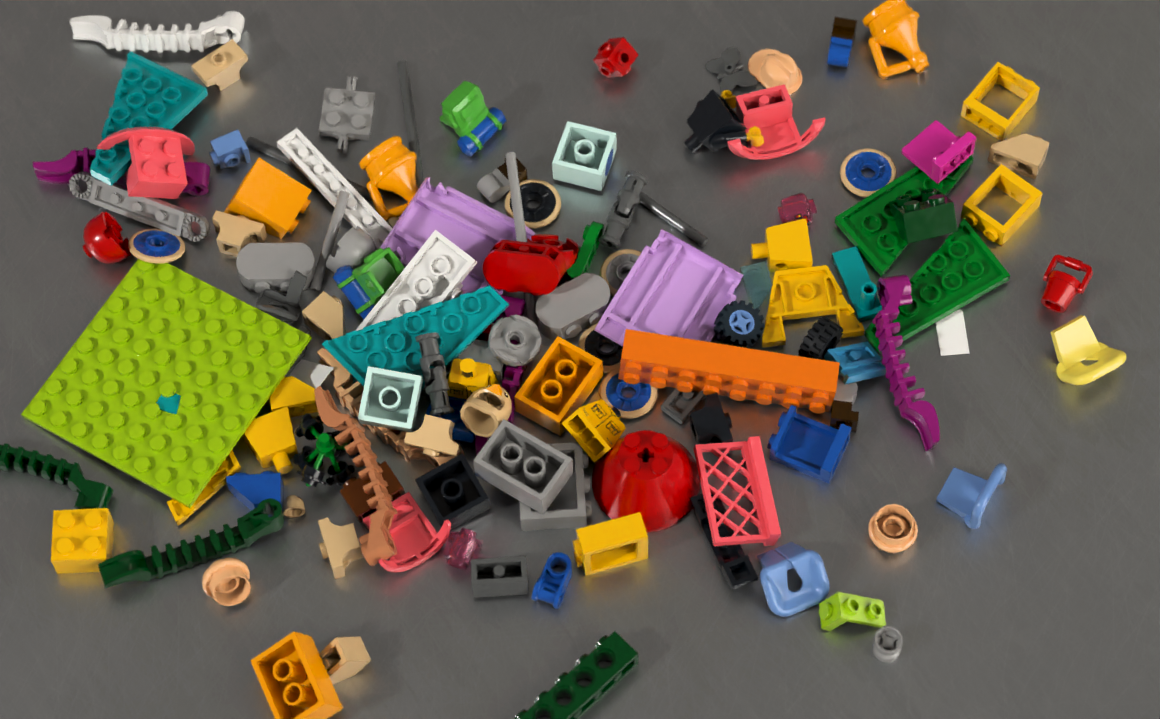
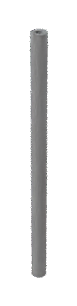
M510 152L505 154L516 240L527 242L516 154ZM523 292L527 318L537 324L535 296L528 292Z

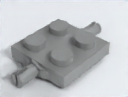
M351 76L347 77L346 89L325 87L319 135L337 139V152L340 154L342 145L343 154L347 153L348 141H369L375 93L356 90L358 79L353 76L352 84Z

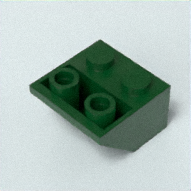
M926 189L921 191L920 195H901L895 201L889 202L900 237L908 244L958 232L954 203L939 190Z

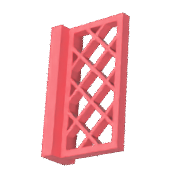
M760 436L749 437L747 441L695 445L693 449L713 545L763 543L764 546H774L781 535ZM741 450L743 460L739 464L727 456L729 451ZM711 452L719 459L712 466L703 459L702 453ZM721 461L735 469L729 477L716 469ZM737 472L747 478L748 484L745 488L731 480ZM711 474L724 482L719 490L708 483V477ZM727 485L740 493L734 502L721 493ZM743 496L753 503V509L750 513L737 505ZM716 498L729 506L724 515L713 507V502ZM732 509L745 518L740 526L727 518ZM747 521L758 527L759 535H750L742 529ZM721 523L735 531L731 537L719 536L718 527Z

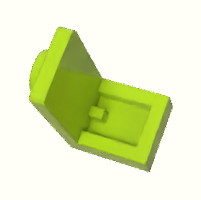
M837 592L819 603L822 630L832 631L845 622L879 628L886 625L884 602L882 600Z

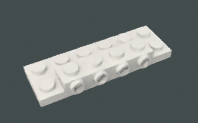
M435 230L355 331L403 316V314L418 311L421 308L441 301L445 302L460 297L459 295L463 294L461 290L463 285L461 283L478 262Z

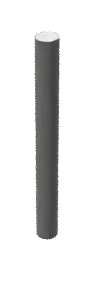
M641 191L639 203L700 246L704 247L707 244V237Z

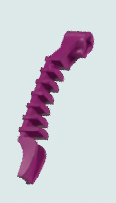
M83 148L81 151L72 150L67 156L57 161L33 162V169L38 180L55 184H69L71 177L81 172V166L84 167V172L91 174L90 167L96 157V150H89L88 148ZM184 162L188 184L182 192L195 196L207 194L209 191L210 166L202 162Z
M907 275L879 278L877 291L882 310L878 312L872 322L876 325L877 331L875 336L879 339L878 349L882 352L883 359L881 362L886 368L885 376L890 381L891 386L889 390L894 394L895 407H899L901 417L914 424L920 433L925 451H929L940 441L937 413L929 402L920 400L925 395L924 388L908 392L909 388L915 386L916 378L915 376L903 377V375L909 372L910 366L908 362L899 364L900 361L905 359V349H895L902 345L903 338L902 335L892 336L899 333L900 330L899 322L892 323L899 315L898 307L912 304L911 283Z
M500 295L509 306L492 323L510 315L523 316L525 299ZM516 340L510 341L513 345L519 344ZM527 364L523 366L507 365L504 372L505 379H503L501 387L504 388L511 398L512 411L508 422L512 424L515 411L514 396L521 388V384L524 383V371H526ZM476 435V456L490 437Z

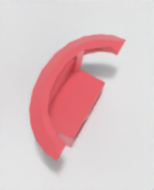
M785 84L736 96V114L747 128L745 132L748 133L749 129L753 126L758 127L761 130L764 143L759 147H754L748 140L746 141L748 147L742 145L739 138L727 141L728 147L733 154L745 159L766 160L778 158L808 145L821 132L826 118L813 120L810 128L800 136L792 117L793 103Z
M160 127L127 128L112 133L97 146V149L110 150L111 147L126 140L129 141L132 164L125 173L128 196L177 199L188 184L183 155H193L195 147L190 138L177 131Z

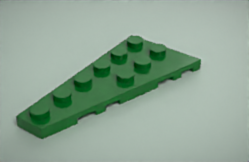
M970 156L939 184L916 166L836 216L834 223L852 244L857 246L858 251L877 273L883 277L908 245L900 237L889 202L895 201L901 195H920L921 191L926 189H936L947 196L973 164L974 158Z
M965 218L959 224L958 232L950 234L938 251L934 252L910 279L912 304L898 307L899 315L892 323L899 322L900 330L899 333L892 336L902 335L903 341L1009 281L1010 274ZM872 322L865 330L864 335L880 355L882 352L878 349L879 339L875 336L877 329L876 325Z

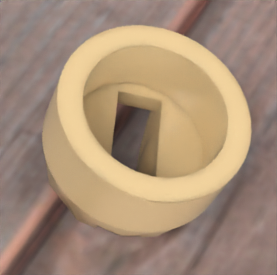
M290 495L283 501L284 516L297 518L305 513V505L301 497Z

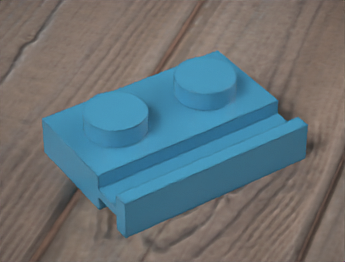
M868 341L829 349L824 356L827 361L840 363L838 376H843L844 384L880 377L886 374V368L881 363V357Z

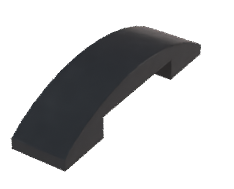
M703 493L691 497V504L704 537L731 588L736 589L757 581V573L748 555L745 556L740 544L713 545ZM716 498L713 502V507L724 515L726 509L722 501ZM721 523L718 527L720 537H731L734 534V531L724 523Z

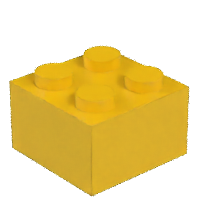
M108 508L53 510L51 562L57 574L100 572L98 564L112 558L114 521Z

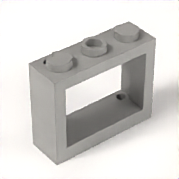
M578 442L548 444L575 459L578 509L546 511L543 515L538 511L532 512L531 507L520 501L521 530L586 527V517H592L591 501H585V492H590L589 476H584L583 468H589L588 454L582 452V447Z

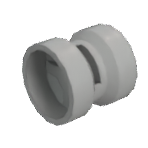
M886 626L877 631L873 643V653L879 661L890 663L899 657L903 637L896 628Z

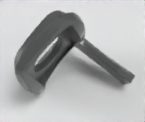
M295 271L294 276L290 279L286 295L273 289L264 290L256 302V308L289 324L297 321L302 311L298 303L307 281V276H304L299 271ZM270 305H278L283 307L284 309Z

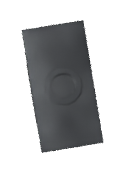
M717 393L707 395L706 405L700 410L690 412V427L696 444L733 442L730 432L732 422L729 413H724Z

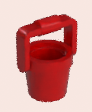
M1055 255L1043 277V281H1046L1047 285L1041 303L1049 310L1064 313L1078 293H1084L1093 275L1091 266L1069 256ZM1057 263L1077 271L1086 272L1082 283L1070 274L1054 270Z

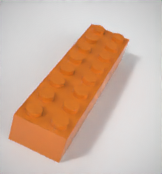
M626 329L618 379L624 380V382L629 384L646 383L654 388H676L678 391L685 393L703 391V394L706 396L717 393L718 395L728 396L736 401L754 400L761 405L779 404L787 409L794 405L796 409H809L813 413L820 414L830 412L836 394L840 363Z

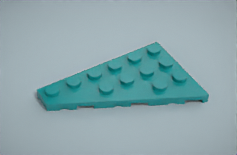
M130 51L127 54L126 66L121 72L122 78L119 80L114 94L113 106L109 109V117L106 119L101 133V141L112 133L127 128L160 127L172 129L208 96L207 88ZM126 140L111 147L110 150L96 149V157L92 161L90 172L92 177L112 186L126 173L132 164L129 141Z

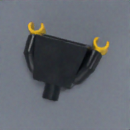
M712 89L703 100L698 101L694 112L687 119V124L694 133L684 143L693 153L703 145L711 151L717 152L721 148L728 147L727 141L740 138L742 144L749 140L752 146L759 147L763 145L764 138L761 135V130L756 126L751 127L748 133L745 132L747 128L733 110L736 108V96L732 95L730 90H724L720 96Z

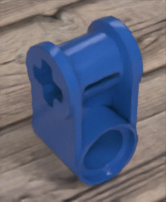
M557 552L549 556L541 576L534 586L532 600L537 601L539 599L552 604L553 608L559 609L567 586L572 578V566L568 555ZM557 565L566 567L563 572L559 573L552 570Z

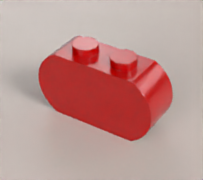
M511 240L498 241L483 262V274L488 283L494 288L503 289L511 293L518 291L528 292L536 296L551 293L557 287L566 270L565 258L555 246Z

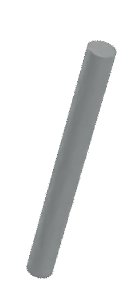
M340 190L310 285L311 290L320 291L327 269L326 262L332 253L350 195L346 191Z

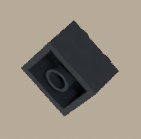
M463 453L415 479L420 492L440 527L448 519L451 522L452 530L492 507L487 494Z

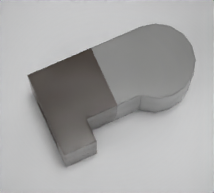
M506 158L504 159V164L493 170L492 173L483 176L477 184V189L490 203L501 200L510 191ZM516 158L520 183L528 180L527 168Z
M840 378L837 381L836 394L832 403L830 427L839 430L841 424L852 427L851 432L856 433L859 412L852 411V405L856 401L858 386L856 382L844 384V378Z

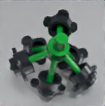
M305 414L301 418L299 428L295 430V434L298 437L304 436L307 440L317 439L316 449L304 446L302 452L293 455V463L302 469V472L297 470L296 473L303 475L301 481L305 482L307 487L311 485L317 487L318 483L325 486L326 483L329 486L334 484L342 486L350 479L351 474L355 472V467L353 465L348 466L344 461L337 462L335 457H339L342 452L346 451L344 447L348 444L340 446L334 438L343 431L323 433L324 426L320 415L315 417ZM360 452L353 456L349 455V458L353 459L357 457L358 455H360ZM323 458H329L332 463L327 469L329 478L326 479V483L322 481L325 473L318 471L323 465Z

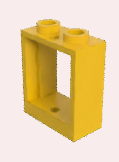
M997 62L963 102L961 117L998 140L1003 141L1037 102L1040 87L1032 80L1025 79L1017 74L1011 67ZM996 83L1024 99L1023 103L1009 119L1004 118L980 103Z
M1001 164L963 203L961 218H965L971 227H975L982 232L989 241L996 242L1002 246L1040 206L1042 192ZM995 186L1022 205L1004 225L976 207Z
M640 512L576 529L577 539L573 540L575 550L573 554L577 567L583 568L585 576L648 559V535Z

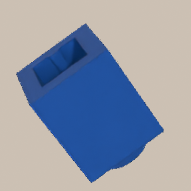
M264 471L261 474L236 473L233 476H226L230 493L251 511L261 501L271 498L281 504L283 512L284 484L281 473Z

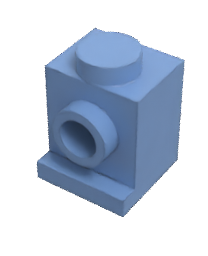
M238 129L210 141L212 151L209 152L210 158L214 166L219 165L221 170L236 166L243 160H245L246 164L251 162L248 147Z

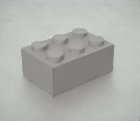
M503 419L473 460L476 476L543 515L573 474V459L505 419Z

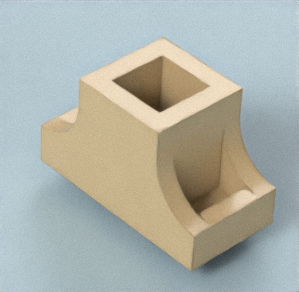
M231 39L191 66L193 72L206 87L215 85L219 91H222L240 79V69L248 61V57L239 45Z
M217 210L213 215L212 221L215 231L219 233L216 240L221 253L237 257L240 250L247 244L265 243L267 234L263 223L252 221L243 215L234 216Z
M427 414L424 416L421 427L414 432H406L404 439L405 444L424 449L423 454L438 458L439 453L456 457L462 451V447L456 444L452 437L455 423L451 420Z
M329 518L318 520L323 542L319 543L323 559L329 558L335 579L344 577L347 565L354 560L363 558L354 525L351 523L337 526L331 523Z

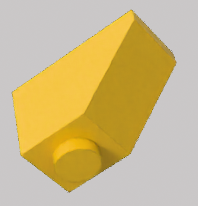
M284 376L269 397L272 412L287 406L291 418L318 412L315 401V388L293 376Z

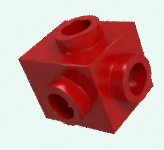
M624 37L612 38L599 47V53L593 61L599 67V71L607 78L623 77L630 71L631 64L639 54Z

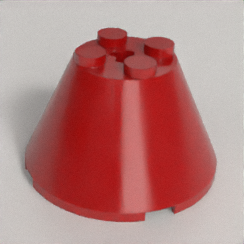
M650 430L629 433L619 438L615 445L596 461L592 473L593 495L600 510L604 511L611 519L640 512L646 532L661 531L677 524L679 519L692 510L690 498L697 496L700 489L697 464L691 453L675 439L663 433Z

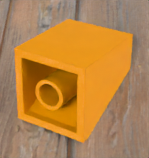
M258 158L244 177L224 213L234 216L243 215L252 221L263 223L267 234L282 239L287 232L292 234L299 221L295 218L299 212L303 214L311 201L307 198L312 190L261 158Z

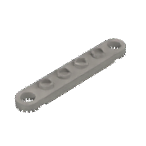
M88 172L77 173L69 181L70 192L72 191L73 196L75 195L77 198L87 200L89 203L179 237L182 236L190 241H200L206 238L210 232L208 220L200 214L157 198L128 196L127 187L117 183L110 186L92 177ZM81 178L88 184L86 192L82 191L78 186V181ZM196 221V223L198 222L201 225V234H195L192 231V222Z

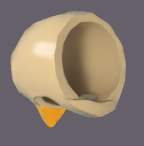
M499 384L480 388L474 391L463 404L460 411L461 419L465 426L475 435L490 437L503 419L508 421L512 411L511 398Z

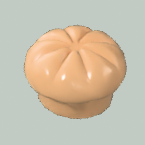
M890 504L882 507L872 516L868 532L877 548L888 553H899L907 550L915 542L918 527L915 519L906 508L901 505Z
M230 557L213 562L202 577L204 592L217 603L224 606H233L241 603L248 597L251 590L249 568L243 561L237 558Z

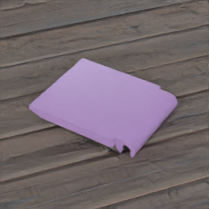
M426 177L384 240L381 248L389 247L402 262L403 266L406 267L431 234L437 230L478 262L461 283L463 285L461 290L465 294L475 292L477 289L490 285L483 274V262L493 246L500 240H517L514 219L449 186L445 189L441 182H439L437 187H434L430 184V177ZM525 225L527 239L531 240V236L537 234ZM491 286L498 294H503V289H496Z
M661 229L659 236L654 240L652 246L646 245L594 331L621 346L624 343L626 329L711 342L716 334L714 333L715 319L725 305L736 300L737 296L734 295V292L744 274L666 230Z

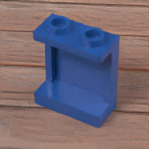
M791 405L788 412L783 411L778 422L780 429L778 433H773L767 445V448L770 449L769 460L830 483L850 440L852 427L841 424L839 430L796 413V406Z

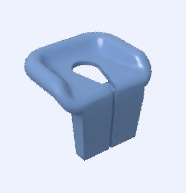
M999 463L987 480L954 467L938 494L936 501L964 518L967 527L976 529L981 525L983 512L997 485L1005 482L1007 466Z
M790 542L775 548V550L772 549L757 555L758 562L762 567L760 572L761 584L768 606L774 614L782 617L791 616L818 605L827 597L830 584L823 560L816 551L805 550L803 547ZM792 568L796 570L802 580L801 588L795 592L790 591L787 586V570Z

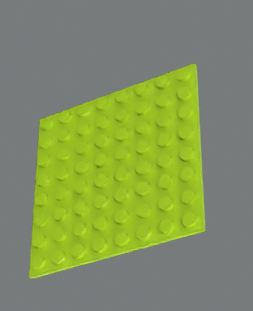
M138 259L21 415L25 419L191 508L312 337L168 263L156 264ZM175 393L181 395L177 414L165 412L156 404L161 395L166 398L172 397Z

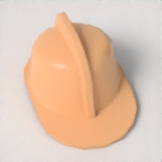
M764 49L754 53L749 59V73L766 88L785 84L790 95L801 86V70L789 55L773 49Z

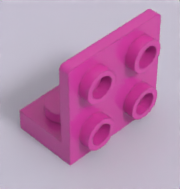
M935 120L903 147L901 153L939 184L973 154L976 136L968 131L962 137H957L939 121Z

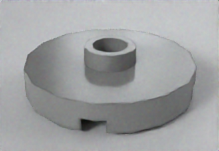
M510 315L509 317H502L494 323L490 330L488 343L494 357L503 364L523 366L533 361L538 355L542 338L538 327L530 319L520 315ZM516 340L519 344L513 345L510 341Z

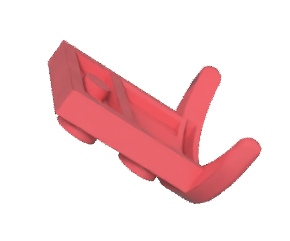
M409 492L391 502L393 508L397 510V514L393 517L389 532L397 548V554L388 558V561L382 558L378 560L380 565L389 572H404L422 564L443 547L450 534L451 522L448 519L445 520L437 533ZM368 515L362 521L369 531L371 519Z

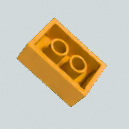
M557 336L514 396L515 411L561 436L566 429L562 422L579 407H582L603 377V361Z
M293 631L250 660L275 719H328L343 709L312 636Z

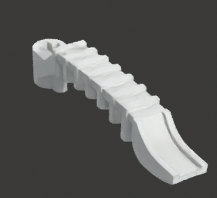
M228 11L223 16H217L216 19L200 22L198 30H193L191 24H186L184 31H180L177 24L172 25L171 31H166L163 25H158L157 31H152L149 24H145L144 29L140 30L137 23L132 22L129 29L125 19H120L116 29H111V19L100 15L80 16L70 20L73 39L93 40L103 44L106 49L116 48L117 51L130 49L131 52H135V50H144V52H149V50H157L158 52L163 50H172V52H177V50H185L186 52L199 50L204 52V49L215 44H225L231 39L237 43L241 38L245 23L243 15L236 11Z

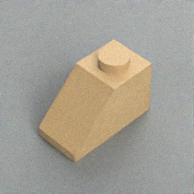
M1026 133L992 144L988 162L998 166L1002 164L1011 171L1036 180L1047 156L1050 142L1045 141L1039 136H1032Z
M323 291L302 311L304 324L324 341L344 336L345 315L343 303L336 296L333 295L331 297Z
M336 637L319 653L332 684L356 675L371 661L361 637Z

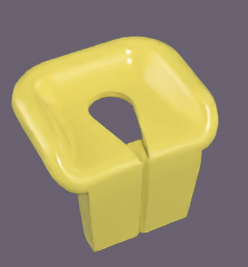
M1083 315L1050 332L1059 361L1056 373L1062 382L1077 386L1085 385L1115 370L1126 361L1125 352L1097 341L1086 317ZM1082 360H1098L1096 363L1088 366L1080 362Z

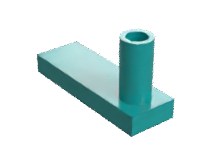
M857 246L832 253L831 259L859 323L874 319L878 312L882 310V306L876 294L877 286L871 282Z

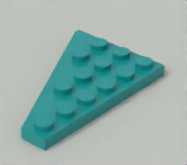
M489 285L477 289L475 292L459 295L460 297L445 302L441 301L421 308L418 311L403 314V316L382 321L358 331L346 333L344 336L329 341L325 340L322 346L363 387L368 366L419 375L423 379L420 359L422 358L420 345L416 342L415 337L427 333H439L440 338L437 339L440 354L443 355L446 369L453 362V359H456L509 304ZM423 379V384H422L421 392L425 389V381H424V379Z

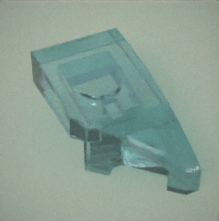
M766 261L740 267V273L744 274L742 280L750 303L754 304L752 307L754 310L760 308L772 288Z

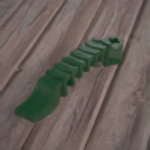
M6 443L0 445V469L2 471H9L11 461L14 462V469L19 473H23L25 465H28V473L32 476H37L39 468H41V476L45 480L51 481L53 473H55V482L59 485H64L65 481L68 480L70 489L79 494L74 505L75 509L108 508L113 489L106 484L86 480L83 477L79 463L71 464L63 458L58 460L50 454L45 456L39 454L36 450L31 452L23 447H11Z
M265 499L255 509L243 517L237 518L238 526L230 528L228 524H224V531L216 533L214 529L209 530L210 536L203 539L200 535H195V541L188 544L185 539L180 540L181 546L173 548L170 543L165 544L166 551L161 553L156 545L151 546V556L145 557L144 552L141 550H132L107 559L98 564L104 587L108 588L128 581L141 580L147 582L156 577L160 579L163 578V575L169 573L176 574L179 570L191 569L194 565L200 563L206 564L208 560L214 558L220 559L222 555L227 553H236L238 549L243 547L249 548L260 537L277 532L283 527L284 516L281 504L275 499Z

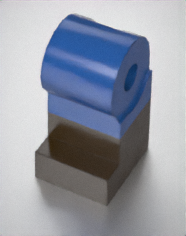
M834 18L827 64L848 67L856 34L857 20Z

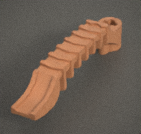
M319 386L315 389V401L322 422L337 431H343L334 438L340 446L348 444L344 448L350 456L360 452V455L352 460L358 468L366 466L365 469L358 472L361 480H371L370 483L363 486V489L367 495L376 494V496L367 500L371 509H377V512L369 515L371 519L369 533L359 537L362 554L367 563L373 567L379 564V559L386 560L397 554V548L389 532L397 510L392 506L391 500L393 498L387 491L386 487L388 484L382 477L381 473L383 470L377 464V456L371 450L370 445L372 444L364 434L365 429L359 425L356 418L341 413L328 389L325 391L322 389V386Z

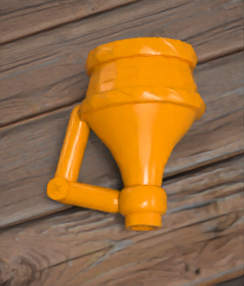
M887 0L873 9L862 20L872 35L868 42L879 72L878 75L881 79H886L889 76L910 69L915 70L918 74L930 66L928 57L923 51H920L917 42L919 12L914 11L906 3V0ZM880 45L898 51L908 61L887 66Z
M393 136L379 144L359 163L361 169L367 172L370 179L366 187L375 210L386 222L391 217H400L419 189L415 177L417 155L402 144L399 136ZM378 188L394 192L402 196L408 203L386 210Z

